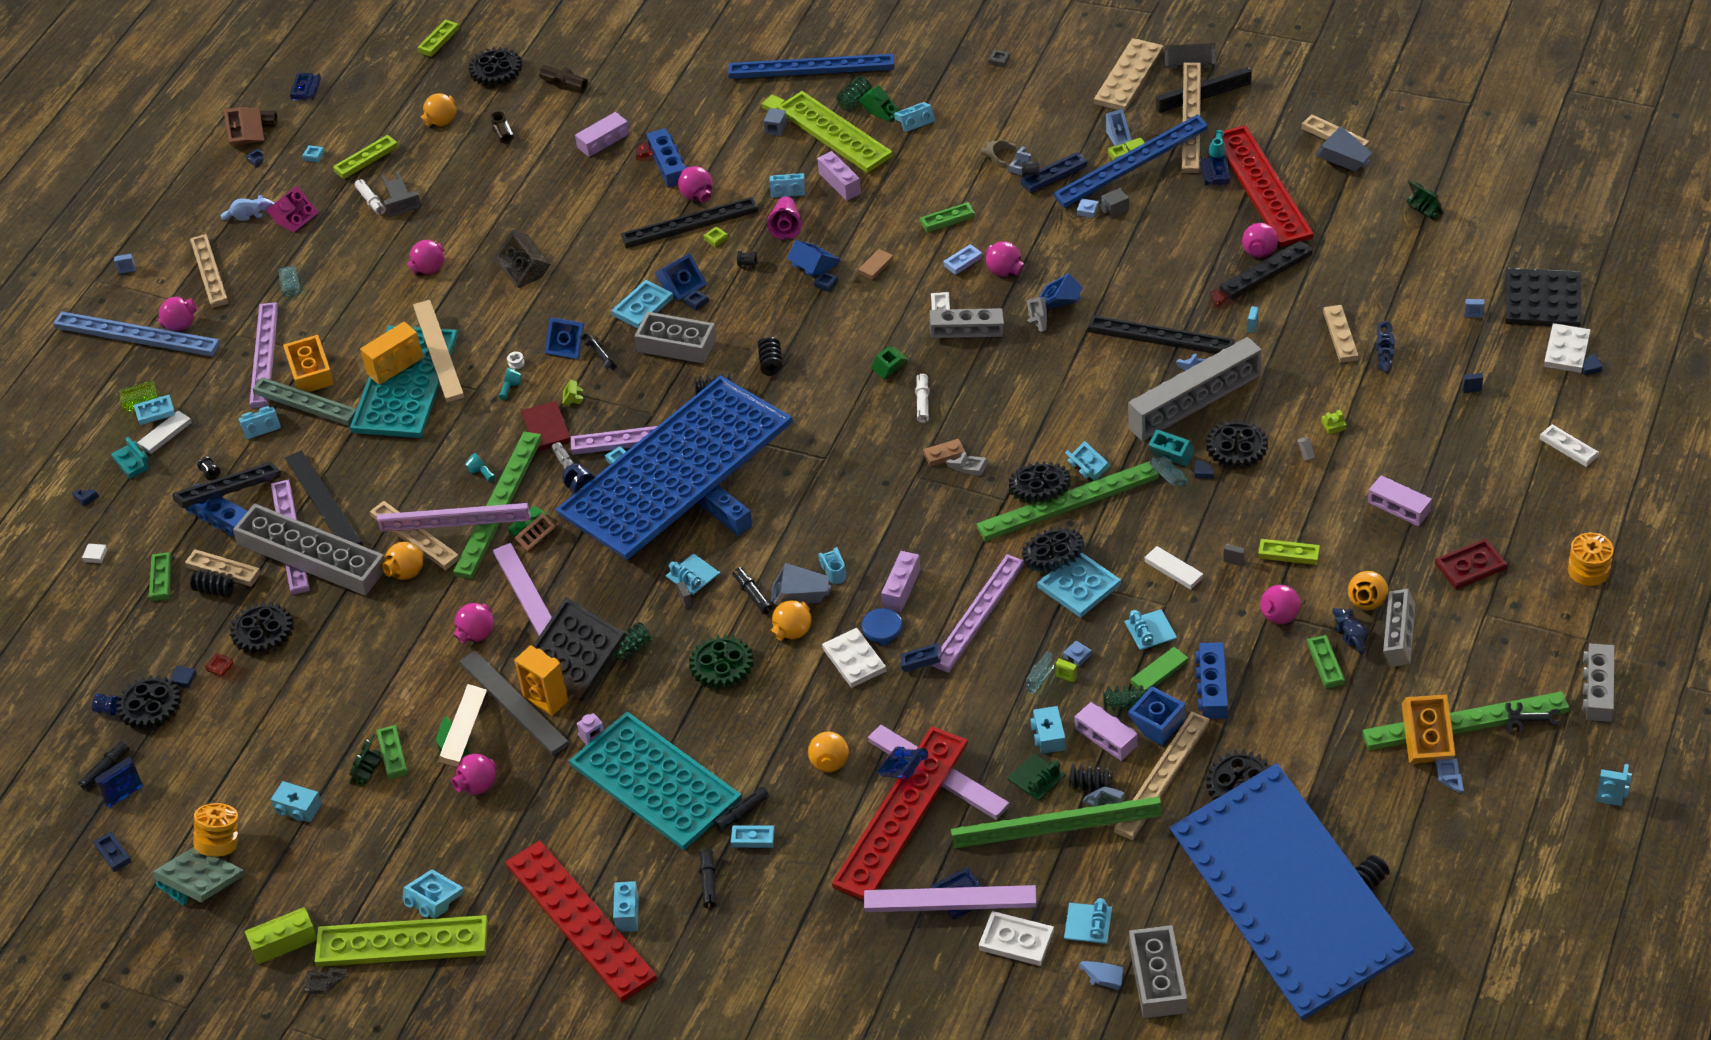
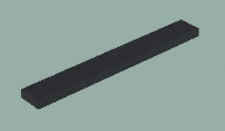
M749 197L621 233V238L627 249L758 212V206L754 198Z
M1092 315L1088 325V332L1214 354L1235 344V339L1094 315Z
M300 450L285 457L287 464L333 535L363 546L362 541L304 452Z

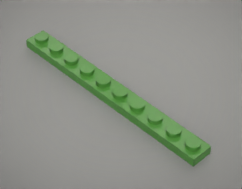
M523 432L486 506L508 505L511 503L542 441L541 434ZM500 523L476 525L453 571L456 577L473 579Z
M1151 461L1063 492V496L1057 495L1058 499L1051 498V502L1044 500L1043 504L1038 501L1036 504L1032 503L977 523V530L983 540L988 541L1159 479V473Z
M1557 692L1450 713L1452 733L1458 734L1507 724L1508 712L1505 709L1506 703H1511V709L1515 711L1517 703L1521 702L1523 709L1520 713H1547L1551 709L1560 710V713H1554L1553 715L1567 713L1569 706L1563 692ZM1404 722L1364 729L1362 732L1368 751L1406 744Z
M1160 796L1149 797L1140 800L951 829L953 845L955 849L1162 816Z

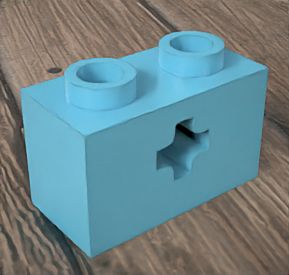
M1058 706L1033 710L1034 718L1030 719L1032 731L1036 730V734H1034L1036 747L1040 746L1041 754L1066 750L1065 735Z
M282 781L271 798L274 811L277 814L287 815L298 821L303 820L309 823L322 805L317 791Z
M636 881L617 882L614 884L613 919L615 928L619 932L638 931L639 895Z

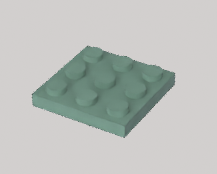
M194 847L153 871L154 879L199 902H203L243 877V869L219 857L200 854Z

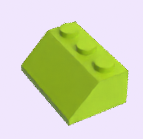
M305 907L245 931L257 965L317 941L316 933Z

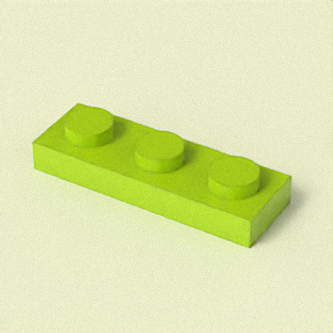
M445 19L417 47L418 53L432 57L459 30V24Z
M1261 539L1258 558L1317 565L1320 545Z

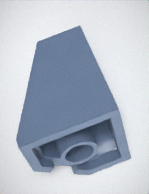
M1340 126L1321 145L1315 155L1357 172L1360 167L1364 169L1370 162L1368 158L1372 152Z
M785 563L772 586L770 601L776 605L788 600H795L799 603L803 601L805 604L821 603L824 596L829 595L831 585H828L829 576Z

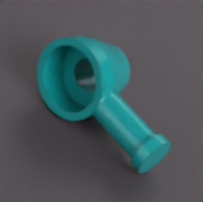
M1217 130L1215 132L1216 137L1209 146V155L1214 158H1220L1226 154V146L1222 140L1224 132Z
M507 368L504 384L498 395L500 399H507L510 386L520 385L522 374L512 368Z
M476 453L472 454L465 463L470 473L473 474L480 471L488 482L495 480L496 476L490 472Z

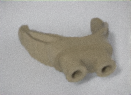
M1006 140L986 141L985 148H982L981 154L991 158L995 165L1005 168L1007 163L999 160L995 153L1003 149L1015 150L1017 147Z

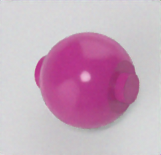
M698 166L685 168L678 180L681 194L689 200L702 203L711 198L713 182L708 171Z
M1255 223L1245 230L1242 237V245L1248 255L1258 259L1266 258L1276 250L1278 236L1270 225Z
M432 240L419 241L412 247L410 261L407 265L414 274L418 272L424 275L434 274L444 264L445 256L443 252L445 250L440 243L436 244Z
M997 242L993 246L990 245L985 252L987 255L986 265L990 272L996 276L1008 277L1009 273L1018 276L1024 267V263L1021 262L1020 251L1010 242Z
M182 297L168 298L160 306L158 322L162 328L166 327L170 331H184L192 325L194 321L193 313L198 311V308L191 298L188 300Z
M1274 585L1268 588L1260 601V608L1264 617L1268 621L1279 625L1293 621L1297 617L1302 605L1296 591L1286 585Z
M470 603L464 605L455 616L454 625L456 631L453 635L463 644L467 641L479 642L484 640L493 629L492 610L486 604Z
M481 754L465 756L460 760L458 767L455 769V777L451 778L453 787L459 793L464 790L472 795L488 791L495 782L496 764L492 759Z

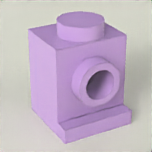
M594 713L583 716L582 720L577 723L578 736L586 745L604 731L603 723ZM595 731L597 734L590 738V733Z

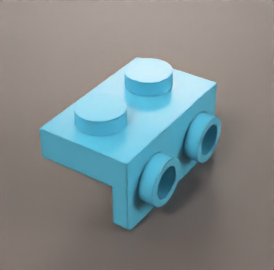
M269 406L260 408L259 412L253 414L252 412L241 415V418H238L246 439L281 428L275 409Z
M1085 441L1072 454L1068 450L1065 452L1069 457L1067 461L1074 468L1078 466L1080 468L1079 472L1086 479L1090 477L1093 481H1096L1111 466Z
M1624 765L1623 773L1601 769L1596 802L1622 806L1623 798H1628L1632 773H1628L1629 765Z

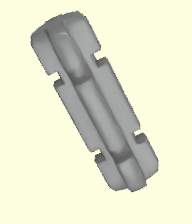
M560 442L552 445L553 452L564 469L574 464Z

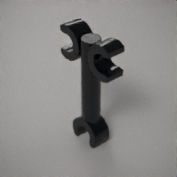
M583 332L579 338L585 341L584 344L586 346L592 347L603 361V366L606 369L610 368L611 371H614L617 364L602 350L603 344L597 341L598 337H592L588 333Z
M1521 702L1517 703L1515 711L1511 709V703L1505 704V709L1508 712L1507 732H1512L1511 727L1513 724L1517 725V732H1522L1523 724L1520 721H1548L1552 725L1560 724V721H1555L1552 718L1554 713H1560L1559 709H1551L1547 713H1520L1523 709Z

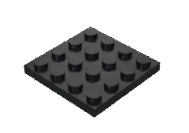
M1506 268L1505 324L1553 326L1554 323L1581 328V271Z
M565 597L533 644V647L543 650L546 655L556 658L560 662L567 692L583 701L627 634Z

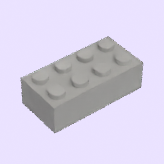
M646 312L634 336L637 352L705 364L717 339L714 323Z
M1173 926L1129 930V947L1143 1019L1187 1013V996Z

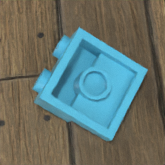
M430 870L404 887L402 901L408 908L414 907L419 910L423 917L429 916L436 919L448 911L450 902L463 895V887L438 872Z

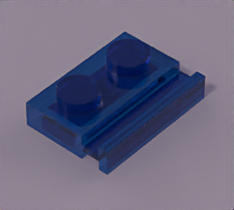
M297 73L290 92V98L292 100H307V98L314 100L321 80L320 73H317V75H313V73Z
M1226 155L1220 158H1200L1205 186H1208L1209 183L1213 185L1230 184Z

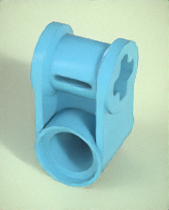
M836 547L833 551L824 554L818 553L821 567L829 576V581L833 584L843 583L846 580L845 564L838 548Z

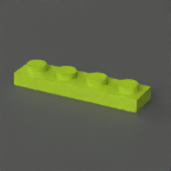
M386 135L333 166L334 172L342 179H345L397 149L398 143L389 135Z

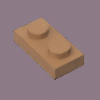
M959 439L923 449L924 456L930 467L945 463L949 459H958L965 452Z

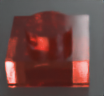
M215 653L205 665L207 672L223 677L234 663L232 658Z

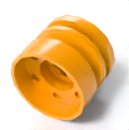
M1590 532L1575 537L1571 543L1568 563L1570 577L1575 582L1585 586H1596L1605 582L1610 575L1614 547L1611 541L1603 535Z
M212 803L203 805L195 811L193 845L196 851L206 856L218 857L230 854L236 849L238 841V813L233 807L226 804Z

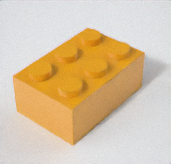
M402 322L360 348L367 375L379 385L423 358L417 332L406 322Z
M318 335L283 345L297 389L309 393L334 385Z
M530 645L514 660L522 695L527 701L553 716L568 702L561 664L556 658L546 655L543 650L536 649Z
M1448 696L1406 697L1401 704L1409 764L1436 762V760L1453 759L1455 757Z

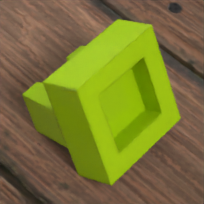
M570 380L563 390L564 405L570 406L571 403L580 404L583 397L581 394L583 389L577 386V381Z
M1337 410L1333 414L1329 412L1322 416L1321 422L1328 434L1346 430L1347 424L1344 421L1341 410Z

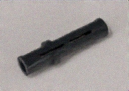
M742 567L736 568L735 570L738 575L733 571L732 576L740 584L741 590L749 595L762 614H768L769 611L766 607L772 610V605L755 586V581L744 572V569Z
M120 740L112 750L106 752L103 755L104 757L78 781V785L83 790L88 791L110 767L115 766L118 760L129 751L130 748L127 744Z
M761 786L734 807H729L725 814L714 820L715 827L722 832L729 825L740 821L743 815L769 798L768 791Z
M702 849L699 852L701 862L699 873L702 875L703 907L708 909L710 901V909L717 906L714 882L716 867L713 864V851L708 849L706 856V849Z

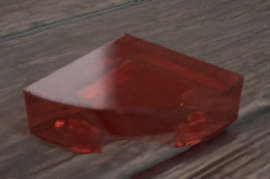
M647 141L637 146L635 150L636 160L653 155Z
M1219 289L1210 291L1214 307L1221 306L1228 298Z

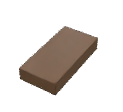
M878 249L858 269V274L873 280L894 260L893 255Z

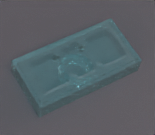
M1046 651L1040 661L1033 665L1029 676L1026 678L1028 692L1035 693L1054 667L1052 653Z

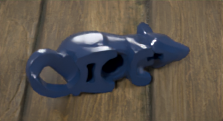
M1382 321L1377 326L1376 334L1378 335L1376 351L1378 352L1379 359L1377 368L1387 373L1392 369L1391 361L1394 355L1395 338L1392 334V324ZM1386 328V331L1381 333L1380 329Z
M1333 608L1332 612L1338 624L1335 626V630L1338 633L1343 632V641L1348 646H1356L1358 653L1363 655L1365 653L1364 642L1368 636L1367 627L1352 616L1353 609Z

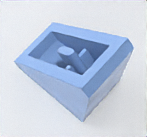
M1123 109L1106 113V133L1115 146L1132 140Z

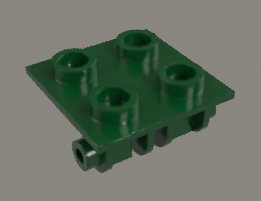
M1408 180L1413 196L1409 197L1406 201L1408 206L1418 212L1421 211L1422 214L1431 219H1436L1439 213L1444 214L1441 203L1438 200V195L1432 190L1427 191L1418 182L1413 183Z
M373 734L371 740L366 739L360 755L356 756L352 764L353 767L349 772V775L352 776L349 784L353 780L360 786L367 784L370 776L373 774V770H375L378 762L381 760V752L370 749L376 734Z
M1034 753L1007 780L1039 801L1066 774L1060 770L1061 765L1058 761L1055 760L1049 763Z

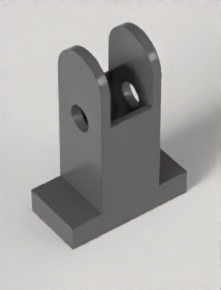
M398 171L395 172L397 179L387 182L384 175L382 176L384 187L390 198L384 200L388 217L421 208L417 191L408 193Z

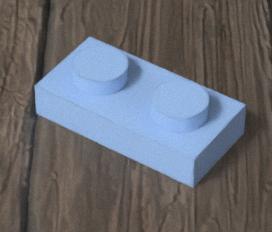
M970 244L944 260V267L956 275L982 259V252Z

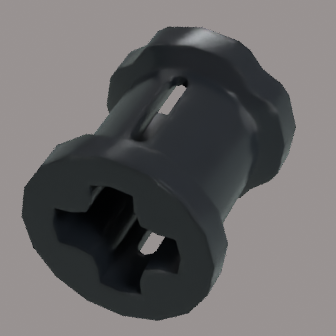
M1036 161V163L1022 162V177L1026 175L1040 177L1039 161Z
M738 251L737 266L752 265V267H756L757 252L742 253V251Z
M205 456L198 461L197 467L200 471L204 472L207 480H214L220 475V468L213 464V460L209 456Z

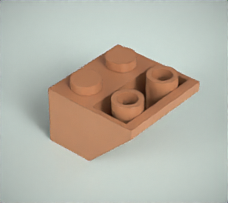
M238 107L224 109L228 141L231 146L264 141L259 108Z

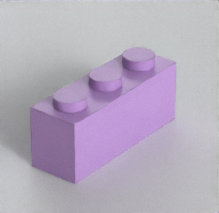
M612 113L575 134L577 148L588 157L596 154L629 135L628 122L618 113Z
M832 151L817 158L819 174L846 201L861 194L860 178Z
M1383 476L1376 480L1369 489L1368 503L1417 526L1431 512V498Z
M900 551L881 593L883 608L902 612L920 572L918 554Z
M1092 702L1075 716V729L1120 761L1138 746L1137 733L1134 729L1128 728L1118 718L1112 717L1102 707L1096 706Z

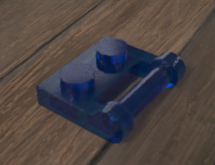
M897 746L878 772L882 777L908 779L914 774L921 760L928 758V750L926 748H918L917 750L905 749V747Z

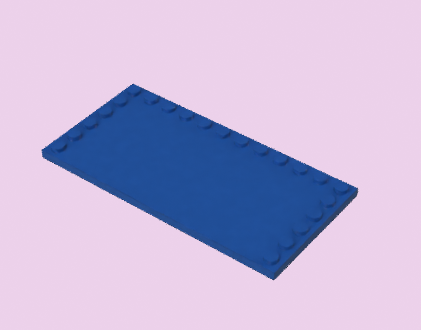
M720 375L555 510L559 516L628 560L794 422L793 418Z
M1278 763L1169 827L1301 1021L1415 953L1414 948Z

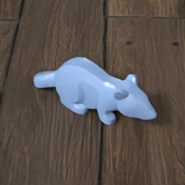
M259 195L258 199L255 200L237 199L231 204L228 211L221 214V219L227 220L234 216L239 221L249 220L253 214L256 218H261L262 213L260 211H266L274 203L269 199L263 198L262 195Z

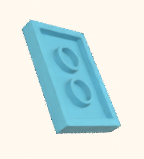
M645 280L611 310L612 316L638 329L646 312L658 313L673 299V293Z

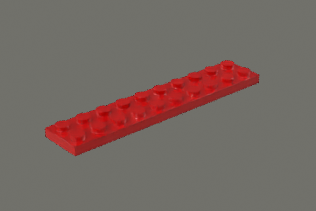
M1244 125L1223 131L1224 136L1222 140L1226 146L1224 157L1265 224L1270 225L1276 231L1279 247L1289 246L1300 240L1303 242L1313 239L1314 233L1247 126Z
M933 726L930 727L832 882L833 888L861 900H864V890H878L968 746L967 739Z
M541 841L505 861L506 867L621 1002L657 980L653 970Z

